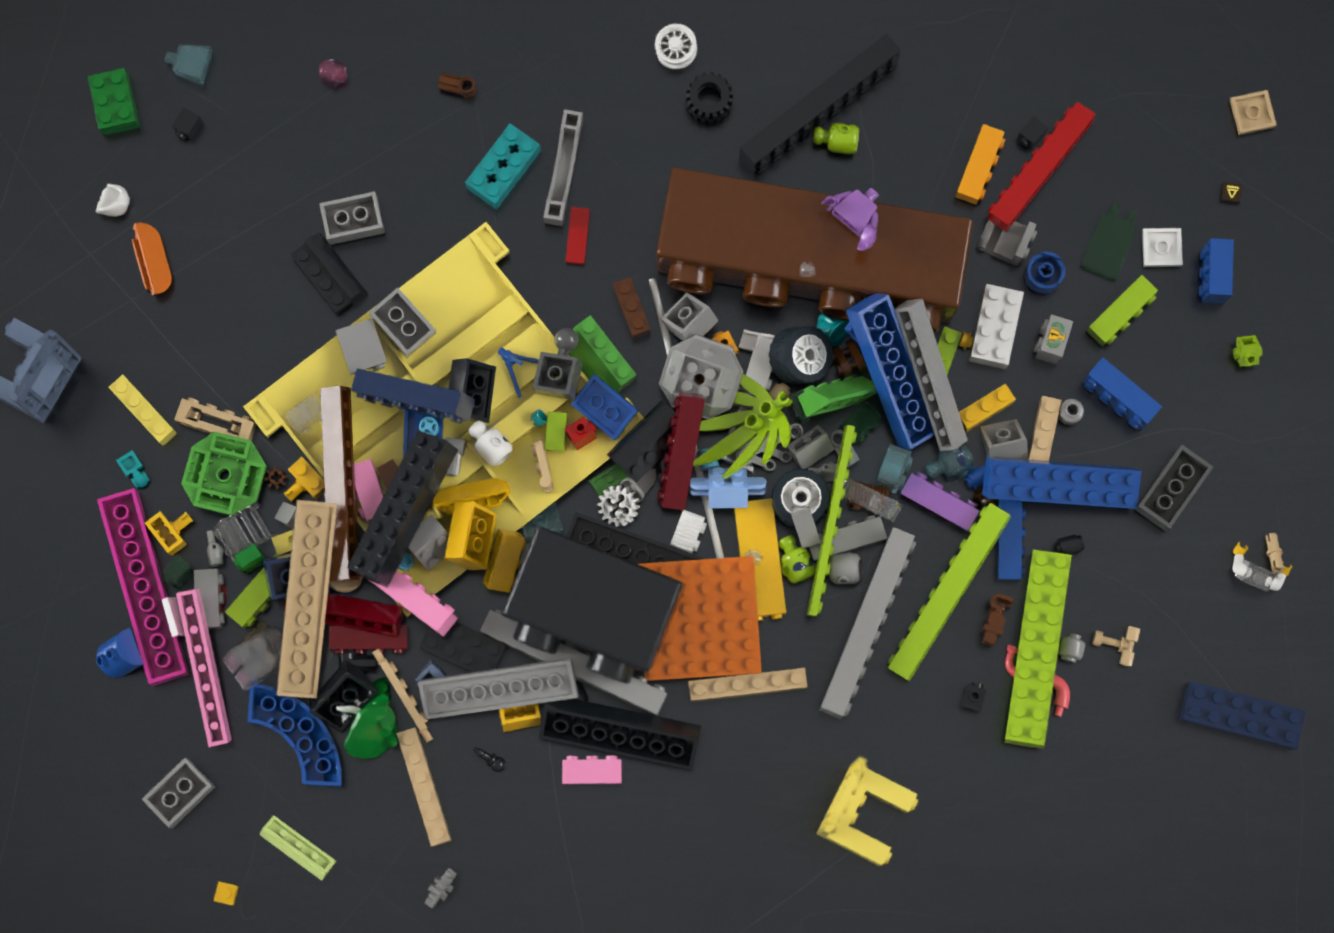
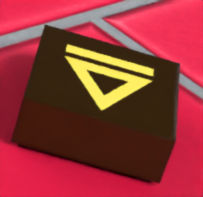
M1223 182L1221 201L1240 204L1243 184Z

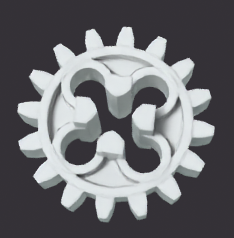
M612 485L609 489L603 491L605 495L599 496L602 502L597 503V506L602 507V509L598 512L604 514L603 520L609 519L608 524L615 522L616 527L620 526V524L625 526L628 522L634 521L633 517L638 515L635 510L640 508V506L635 505V502L639 499L633 498L635 492L629 493L628 486L622 489V485L617 487ZM622 494L624 495L625 499L624 501L619 503L620 509L615 512V515H617V517H614L613 511L618 508V504L616 503L622 500V496H620ZM623 507H627L629 509V513H626V508Z

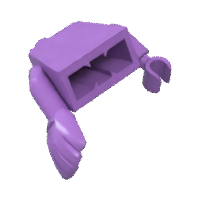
M869 188L865 194L855 190L854 192H843L833 197L827 196L822 202V205L824 203L829 205L827 211L833 208L832 214L860 237L857 247L859 251L869 249L876 240L879 215L876 212L877 205L873 201L879 195L872 188Z

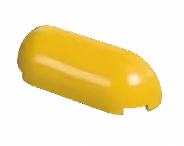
M498 478L451 486L439 491L434 496L433 504L437 510L447 513V516H453L456 502L473 501L487 509L495 508L502 505V501L510 495V487L506 481Z

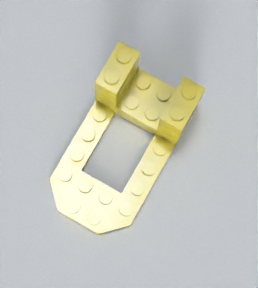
M859 757L851 763L816 834L878 866H882L883 863L887 864L892 856V853L889 852L891 847L850 827L849 824H854L858 816L856 810L858 806H863L867 798L864 795L865 793L903 813H908L915 809L918 803V799H916L917 794L867 769L868 766L865 765L867 760Z

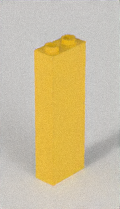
M772 498L748 501V508H734L739 556H754L758 621H763V617H771V620L782 619V615H786Z

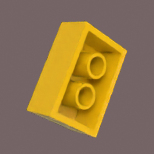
M473 501L456 502L445 559L468 570L487 569L497 514Z

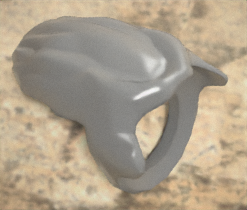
M651 468L637 483L629 477L624 478L620 485H624V488L629 487V493L635 492L633 498L639 499L635 504L643 500L645 494L654 485L657 476L656 471Z

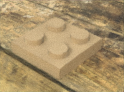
M1268 90L1230 99L1239 135L1277 126Z

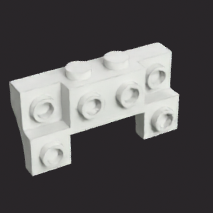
M744 329L738 349L752 352L746 375L769 391L772 379H769L770 373L773 372L769 363V347L775 335ZM739 386V392L756 398L755 395L751 394L743 386Z

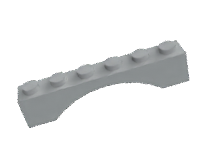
M565 109L563 112L555 167L543 217L545 224L563 227L583 123L582 112Z

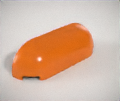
M135 223L133 229L136 232L135 239H132V244L146 290L151 291V295L163 293L169 288L172 278L161 237L151 225Z

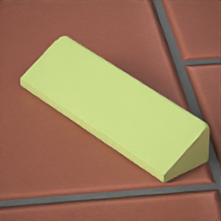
M274 815L260 832L261 837L320 880L325 878L336 863V860Z

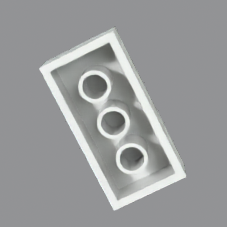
M986 284L970 351V362L1006 370L1009 365L1024 292Z

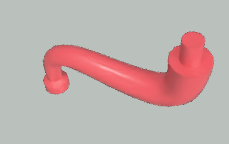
M1007 645L1008 653L1005 659V667L1007 672L1014 677L1016 667L1013 664L1014 655L1018 653V648ZM1055 675L1053 689L1056 693L1053 705H1056L1054 715L1061 717L1064 708L1068 709L1070 689L1063 678Z

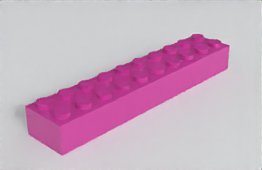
M133 488L97 499L149 685L155 686L191 675L180 636L172 637L163 607L162 599L167 598L168 593L150 530L145 525L147 519L139 492Z

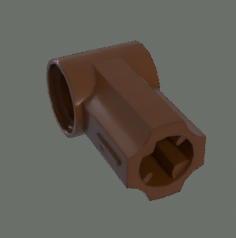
M446 73L440 75L439 90L460 94L465 98H473L476 95L477 88L471 77H459ZM466 85H472L469 90H464L463 88Z

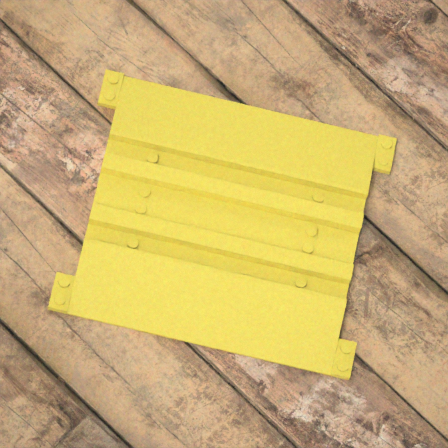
M485 222L399 288L433 326L436 334L410 357L406 358L374 322L387 363L384 364L385 368L374 371L371 368L366 371L449 389L452 360L468 358L496 367L489 423L484 424L485 426H490L498 422L490 429L497 428L503 436L507 437V440L513 445L512 453L500 465L496 467L488 465L475 450L477 439L470 436L468 431L475 422L462 421V424L450 421L451 419L444 418L443 439L445 440L446 437L465 439V451L461 457L459 477L445 475L436 492L437 494L447 487L490 478L502 479L509 484L510 495L502 501V505L489 509L497 514L491 552L498 528L513 532L522 528L608 461L610 458L606 454L643 419V416L638 411L617 440L610 438L594 424L596 428L594 433L597 439L579 450H576L566 434L565 452L545 450L554 489L551 493H545L540 485L542 474H538L535 464L539 461L537 456L534 457L531 445H535V440L542 439L545 448L547 422L541 426L533 425L534 421L530 420L532 413L538 409L542 410L546 417L548 412L568 413L567 427L585 416L571 405L574 400L540 395L532 389L538 366L537 363L520 360L523 362L522 365L515 363L512 366L522 396L518 398L505 361L502 360V356L498 354V350L503 347L506 351L510 350L513 354L539 359L541 352L558 354L559 349L555 345V337L496 265L510 251L488 223ZM369 310L367 313H365L362 317H360L351 325L371 319V317L369 316V312L371 310ZM335 336L243 406L266 437H269L283 426L322 477L324 461L322 458L320 388L339 385L352 388L355 374L350 375L338 337ZM582 371L575 398L589 381ZM351 391L354 464L371 459L383 495H385L387 487L376 468L392 459L399 468L403 460L404 411L395 406L392 408L385 407L378 402L375 404L365 402L364 399L356 397L357 394ZM359 500L356 501L357 522L366 531L370 523L366 519L361 518L359 508H362ZM432 500V502H431V504H430L428 510H429L430 508H432L433 500ZM441 512L444 518L437 521L449 534L452 516H447V513ZM408 548L406 552L412 554L414 562L410 569H398L397 572L401 575L405 572L412 578L411 582L416 585L418 582L427 589L425 593L428 595L433 593L435 595L468 569L444 557L435 567L428 571ZM402 606L403 613L407 617L412 614Z

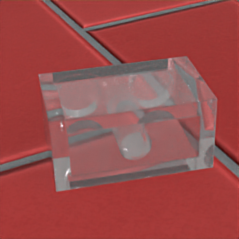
M316 393L311 394L283 415L298 435L301 433L305 435L313 429L311 425L315 422L321 423V402Z

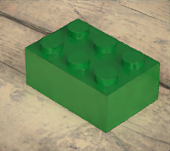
M125 68L88 76L98 129L102 135L140 128L130 78Z

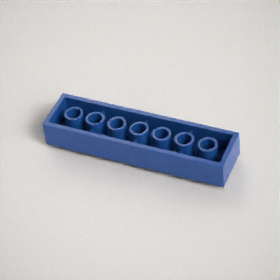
M875 293L847 309L846 312L898 447L911 450L935 434L891 299L888 294Z
M986 456L982 495L988 499L1137 509L1142 471L1135 467Z

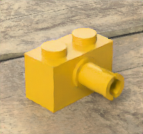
M303 457L288 468V471L296 478V483L283 494L291 502L303 491H308L316 501L324 494L325 481Z
M186 511L173 522L169 521L162 512H158L145 522V525L166 552L173 556L187 545L180 536V530L193 522V520Z
M538 704L499 709L503 732L541 725Z

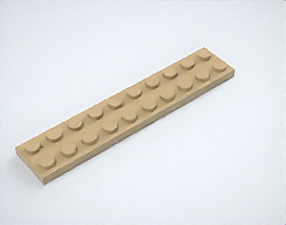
M297 500L277 696L317 698L337 510L336 503Z

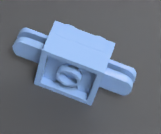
M714 467L708 468V478L690 479L689 492L693 496L708 495L709 508H748V495H764L766 493L767 481L763 477H747V468H741L730 477L724 479L722 475L729 468Z

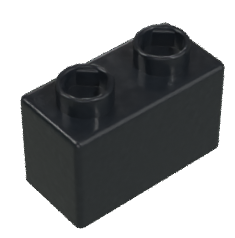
M536 527L503 614L505 617L518 622L513 634V638L518 642L555 655L561 640L567 641L592 651L586 665L588 669L613 680L629 684L635 669L647 672L654 667L686 584L547 528Z

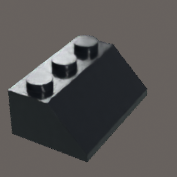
M468 358L452 360L449 389L461 391L475 399L470 421L489 423L496 367Z
M346 660L318 690L317 698L309 700L310 713L341 733L356 717V714L340 712L336 707L356 706L363 709L378 693V690L361 669Z

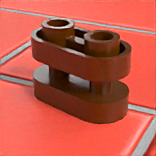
M852 339L844 342L845 348L842 350L838 345L832 347L833 363L837 364V372L840 376L843 375L844 378L852 376L851 369L856 368L858 372L866 370L864 359ZM849 355L852 361L848 362L845 356Z

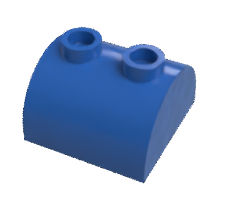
M130 628L119 632L101 644L97 650L96 663L110 677H124L143 665Z

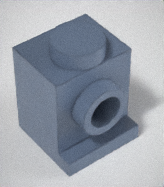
M431 659L415 675V684L419 688L418 681L427 679L425 677L427 673L432 674L431 678L444 677L445 672Z

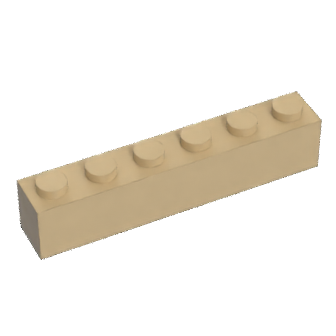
M805 668L688 682L690 702L807 689Z
M417 728L396 733L431 846L435 847L452 841Z

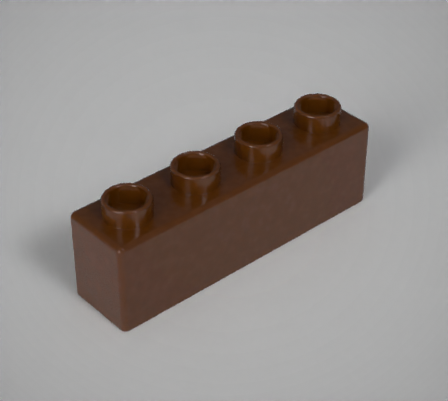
M672 168L656 250V267L658 272L668 274L667 284L670 287L682 292L707 294L712 291L713 282L744 287L743 298L748 302L761 306L783 307L787 304L789 295L819 300L818 310L821 314L842 320H849L846 312L847 309L875 293L888 294L894 310L907 300L923 298L933 333L939 331L940 322L950 323L960 306L974 221L968 218L873 202L877 205L876 212L879 215L876 240L869 249L859 251L857 247L860 237L832 214L833 208L827 211L829 205L826 203L822 205L827 196L833 197L835 195Z

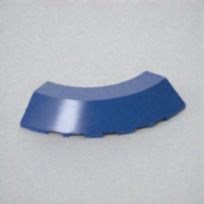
M250 683L247 722L265 726L276 731L291 745L297 754L301 767L302 785L342 786L338 751L331 734L322 720L311 714L310 707L298 698L277 696V688Z

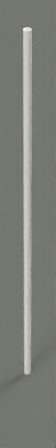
M656 278L649 280L668 356L672 342L669 330L661 320L665 314ZM696 446V452H695L694 460H696V459L698 458V455H697L698 448H697V446ZM700 465L694 466L696 477L705 478ZM701 495L716 558H724L713 510L709 508L708 495Z

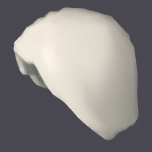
M107 184L98 202L96 212L113 217L124 215L130 203L126 189L120 185Z

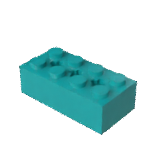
M509 124L466 180V188L497 210L541 152L540 144L512 124ZM518 150V153L513 152V154H511V151ZM495 179L496 182L489 183V180Z

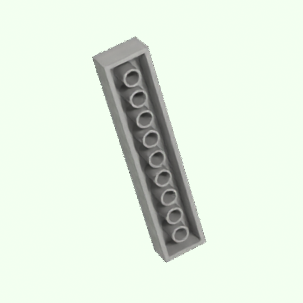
M895 527L892 528L819 711L839 719L848 715L852 706L849 703L850 698L856 696L859 685H856L858 679L861 680L866 671V667L863 665L865 661L868 662L873 653L871 645L877 642L881 631H878V628L883 626L888 613H885V610L890 608L895 598V595H892L893 590L896 591L901 583L900 572L904 573L909 562L906 557L911 555L916 545V542L913 541L914 535Z
M498 609L495 612L489 611L480 629L482 634L504 643L507 647L538 662L572 658L575 679L648 714L659 715L667 698L665 688L657 684L651 686L647 684L648 680L640 676L632 677L630 683L625 684L598 674L586 667L591 653L585 650L581 653L577 651L576 646L568 642L565 645L560 643L555 655L518 642L513 638L518 622L505 617L503 612Z

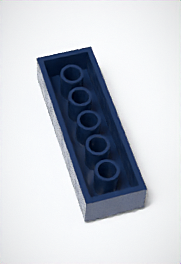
M362 369L356 370L351 391L357 394L356 397L364 399L368 403L375 404L378 402L385 407L392 408L395 406L407 412L413 410L417 414L425 416L428 413L435 418L442 420L448 418L451 419L450 421L462 424V421H470L475 399L461 391Z
M1191 681L1186 685L1179 721L1295 750L1299 746L1306 711Z

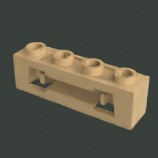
M190 397L188 400L182 398L174 418L178 424L208 434L218 432L251 441L257 427L253 419L248 416L242 415V418L235 416V413L230 410L224 409V412L217 410V407L206 403V406L199 404L198 400ZM194 410L202 412L204 416L232 424V433L228 429L199 420L201 415L199 412H194Z

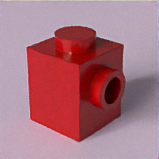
M585 417L564 428L576 450L597 439L594 433L596 431L592 421L587 422Z

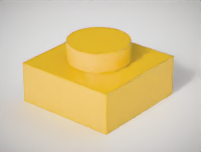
M218 882L214 901L234 906L239 886Z

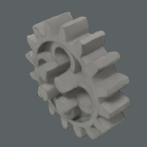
M449 868L441 878L437 876L434 879L436 885L431 883L428 888L431 893L425 900V904L433 909L440 899L445 901L448 896L445 892L451 893L453 890L451 883L457 873Z

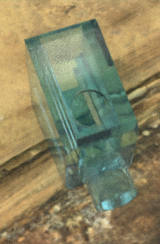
M180 44L177 53L167 51L165 62L174 64L173 71L176 75L204 85L212 51L209 46Z

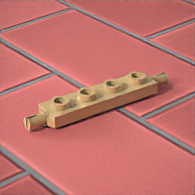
M379 649L372 652L378 662L377 664L381 665L419 728V733H421L426 743L431 741L433 738L426 725L428 719L425 720L423 711L418 712L415 707L418 703L414 696L407 694L405 689L408 686L403 678L398 679L395 674L398 671L392 661L389 663Z

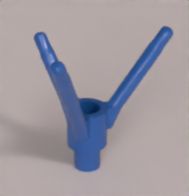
M501 347L498 350V354L505 361L517 396L521 398L522 396L512 366L515 363L522 365L523 362L520 360L538 364L539 359L513 354L510 350L506 351Z

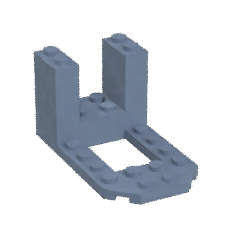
M13 318L5 327V335L14 343L27 349V357L16 368L13 382L0 376V400L44 423L82 357L56 332L49 329L44 334Z

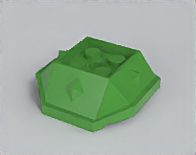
M213 432L191 447L181 484L194 507L233 516L257 503L267 465L251 440ZM224 471H228L229 477L226 480H221V474Z

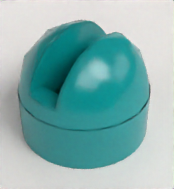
M538 409L532 413L530 420L534 421L533 425L541 426L547 422V417L542 410Z

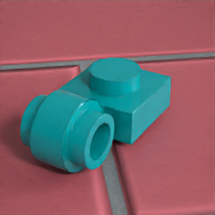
M133 450L116 460L127 478L133 474L131 481L136 488H142L148 484L147 482L150 479L144 471L140 473L139 470L143 468V465Z

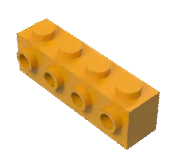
M983 124L956 193V198L975 205L978 200H983L986 192L983 189L985 182L989 184L993 174L989 171L991 166H996L999 158L996 155L997 150H1002L1006 140L1002 138L1004 131Z

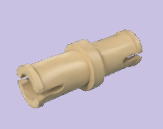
M1269 533V536H1265L1268 547L1267 556L1270 558L1272 572L1279 573L1280 569L1281 571L1284 570L1281 557L1283 552L1279 547L1278 535L1276 533Z

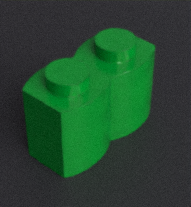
M253 543L235 554L236 559L233 562L238 570L249 574L264 565L263 559L266 558L261 549Z

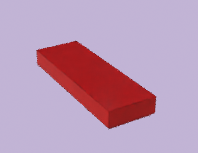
M571 207L565 261L568 264H585L590 209Z

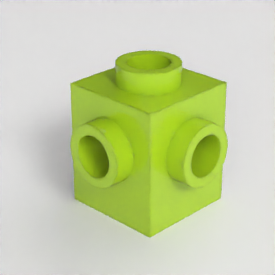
M1256 335L1236 338V348L1233 349L1234 359H1237L1240 366L1249 367L1259 364V359L1262 357V347Z

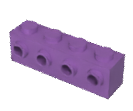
M919 471L916 474L912 472L901 494L968 531L980 511L977 508L978 504L969 499L967 502L960 498L961 495L953 490L950 492L944 490V485L935 480L933 483L926 480L927 476Z

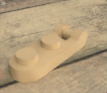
M542 439L535 440V445H531L534 457L537 456L539 461L535 464L538 474H542L540 485L545 493H551L554 486Z

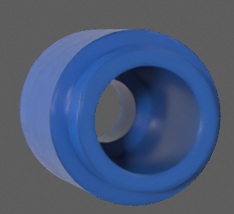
M984 465L966 474L967 478L965 481L970 489L974 488L977 490V488L983 485Z

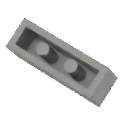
M218 569L194 570V589L200 588L208 629H222V624L225 623V613L222 612L221 604L225 602L224 593H221L224 577L223 573L220 574Z

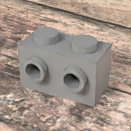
M819 425L787 446L795 463L803 469L812 466L815 462L835 450L827 433Z

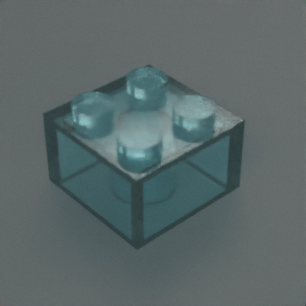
M889 444L875 485L890 488L889 492L895 494L898 489L902 490L907 478L904 472H908L913 458L910 457L911 451Z

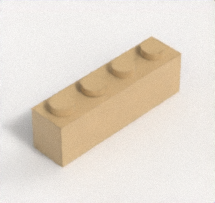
M1042 396L1040 399L1028 452V460L1049 461L1062 400Z

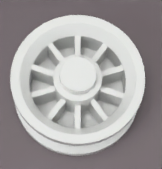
M671 24L661 29L657 34L655 40L656 53L659 61L664 66L671 69H682L694 61L697 54L696 38L688 27L681 24Z

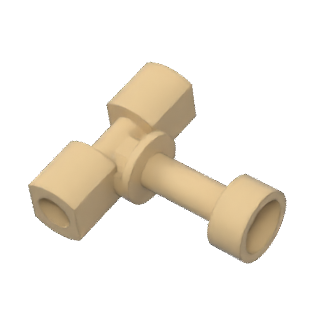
M1128 626L1126 636L1121 637L1120 640L1103 636L1102 631L1095 630L1092 645L1100 647L1102 643L1118 647V652H1122L1119 664L1132 667L1135 653H1132L1134 643L1138 642L1140 629Z

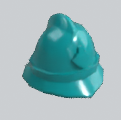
M822 314L818 317L816 328L821 329L828 336L832 347L840 346L848 335L845 327L849 321Z

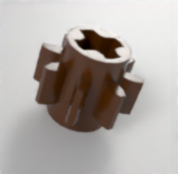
M273 466L272 472L266 470V474L269 476L264 478L263 481H268V489L273 486L278 491L279 485L285 487L286 484L283 482V479H287L288 475H283V468L279 471ZM274 474L280 477L277 483H275L274 479H271Z

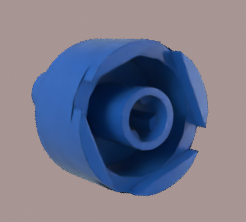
M1048 251L1033 256L1024 273L1026 285L1031 290L1040 294L1052 293L1059 287L1065 276L1066 270L1061 261L1062 259L1057 254ZM1043 270L1047 271V275H1043Z

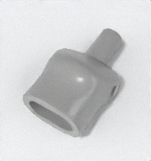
M829 461L820 468L808 467V470L819 474L825 482H833L837 464Z
M214 530L206 531L208 539L206 552L209 567L221 566L224 564L223 554L225 550L216 543Z

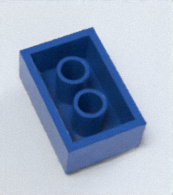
M1211 238L1201 249L1200 260H1203V267H1200L1199 277L1202 278V285L1199 287V297H1202V303L1225 304L1232 296L1234 239Z

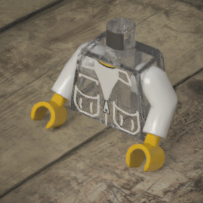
M1238 542L1233 549L1235 554L1233 561L1235 577L1266 592L1270 589L1278 591L1289 575L1292 565L1290 567L1284 566L1283 571L1280 569L1279 573H1274L1245 560L1243 555L1248 550V546L1245 545L1242 548L1240 542Z

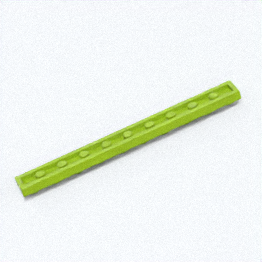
M846 425L843 431L807 616L815 617L822 610L823 603L820 602L821 594H824L826 590L824 578L825 575L829 574L830 570L828 559L829 556H832L834 545L831 544L833 537L837 535L838 526H835L836 519H839L842 507H839L840 499L843 500L845 495L843 484L849 476L847 464L851 462L853 451L850 450L851 444L855 443L857 432H854L855 426Z

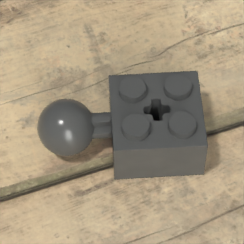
M562 328L556 333L554 338L555 345L559 349L558 354L540 353L532 389L540 395L575 400L583 363L577 357L569 356V353L578 346L579 337L575 330Z

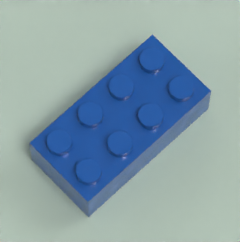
M1103 357L1082 381L1088 391L1099 395V399L1104 404L1111 405L1117 415L1128 419V423L1134 429L1142 430L1163 407Z

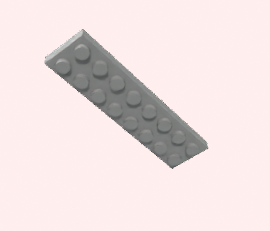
M572 658L418 681L425 720L572 699L579 696Z

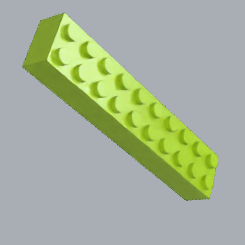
M1033 549L1005 743L1044 749L1072 555Z

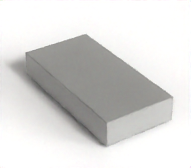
M810 507L792 512L791 516L802 548L821 543Z

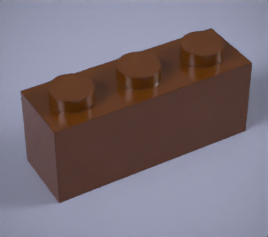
M631 277L613 283V289L632 340L650 335V327Z

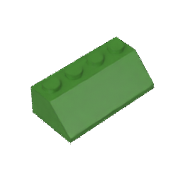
M591 315L573 328L578 334L579 343L569 354L571 357H577L583 363L582 371L589 380L593 374H596L619 393L637 379L636 373Z
M852 375L843 379V381L836 379L830 382V384L824 382L817 387L814 385L803 389L804 393L799 395L798 399L806 417H811L860 404L877 394L873 381L863 376L854 378Z

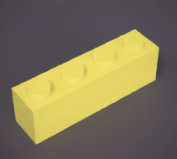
M121 375L109 386L111 391L162 446L177 435L176 431L124 375Z

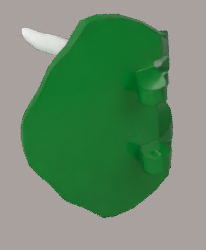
M387 677L378 678L372 683L378 690V693L363 709L356 706L336 707L340 712L357 715L344 744L347 753L351 756L361 759L377 758L390 747H395L398 743L396 718L394 712L389 707L391 694L389 693L390 686Z

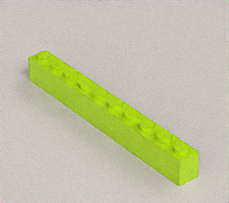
M991 503L988 507L984 506L981 510L979 522H974L969 532L971 534L969 538L964 539L959 546L961 551L950 560L949 565L951 567L948 572L944 571L939 578L941 583L938 588H933L928 597L930 601L927 605L924 604L918 613L920 617L917 622L913 621L908 629L910 633L907 638H902L898 645L899 651L896 655L892 654L888 661V669L909 682L1011 519L1010 514Z

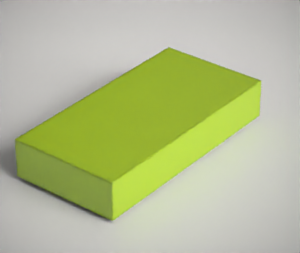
M548 412L545 450L565 452L566 431L564 428L567 427L568 413Z

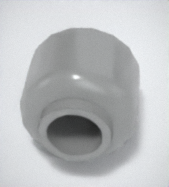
M1076 399L1065 400L1060 405L1059 420L1066 425H1074L1083 417V405Z
M1070 633L1069 636L1061 638L1058 649L1061 660L1076 663V661L1082 659L1085 642L1080 640L1081 636Z

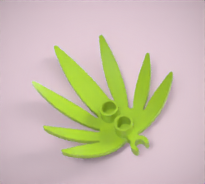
M745 374L742 375L740 384L751 394L755 395L756 398L737 391L734 403L753 407V409L703 420L700 425L699 431H719L744 424L693 462L694 466H699L719 460L750 442L730 468L722 475L724 479L736 473L754 457L764 443L768 433L769 436L761 462L763 465L773 455L779 436L784 448L789 445L791 439L790 423L781 409L790 406L793 401L790 398L783 401L788 395L785 391H781L777 395V399L774 400L764 387Z

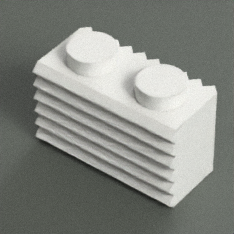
M683 510L670 546L691 554L693 551L697 552L700 541L697 540L700 533L704 534L707 523L704 522L705 517Z

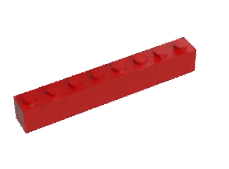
M1079 102L1067 109L1064 114L1065 118L1058 120L1054 126V132L1052 134L1048 133L1043 140L1044 144L1042 147L1035 149L1032 154L1033 158L1030 162L1026 161L1019 176L1016 174L1013 177L1008 190L1005 188L999 196L1000 200L990 206L988 220L1005 232L1009 230L1094 122L1096 114Z

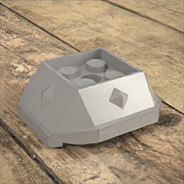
M696 334L669 349L659 386L673 408L675 398L679 396V391L702 394L705 398L702 418L710 419L732 408L743 375V369L732 346ZM697 374L704 376V383H699L696 380Z

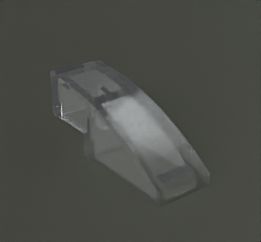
M849 478L843 484V488H845L844 498L894 523L902 508L899 502Z

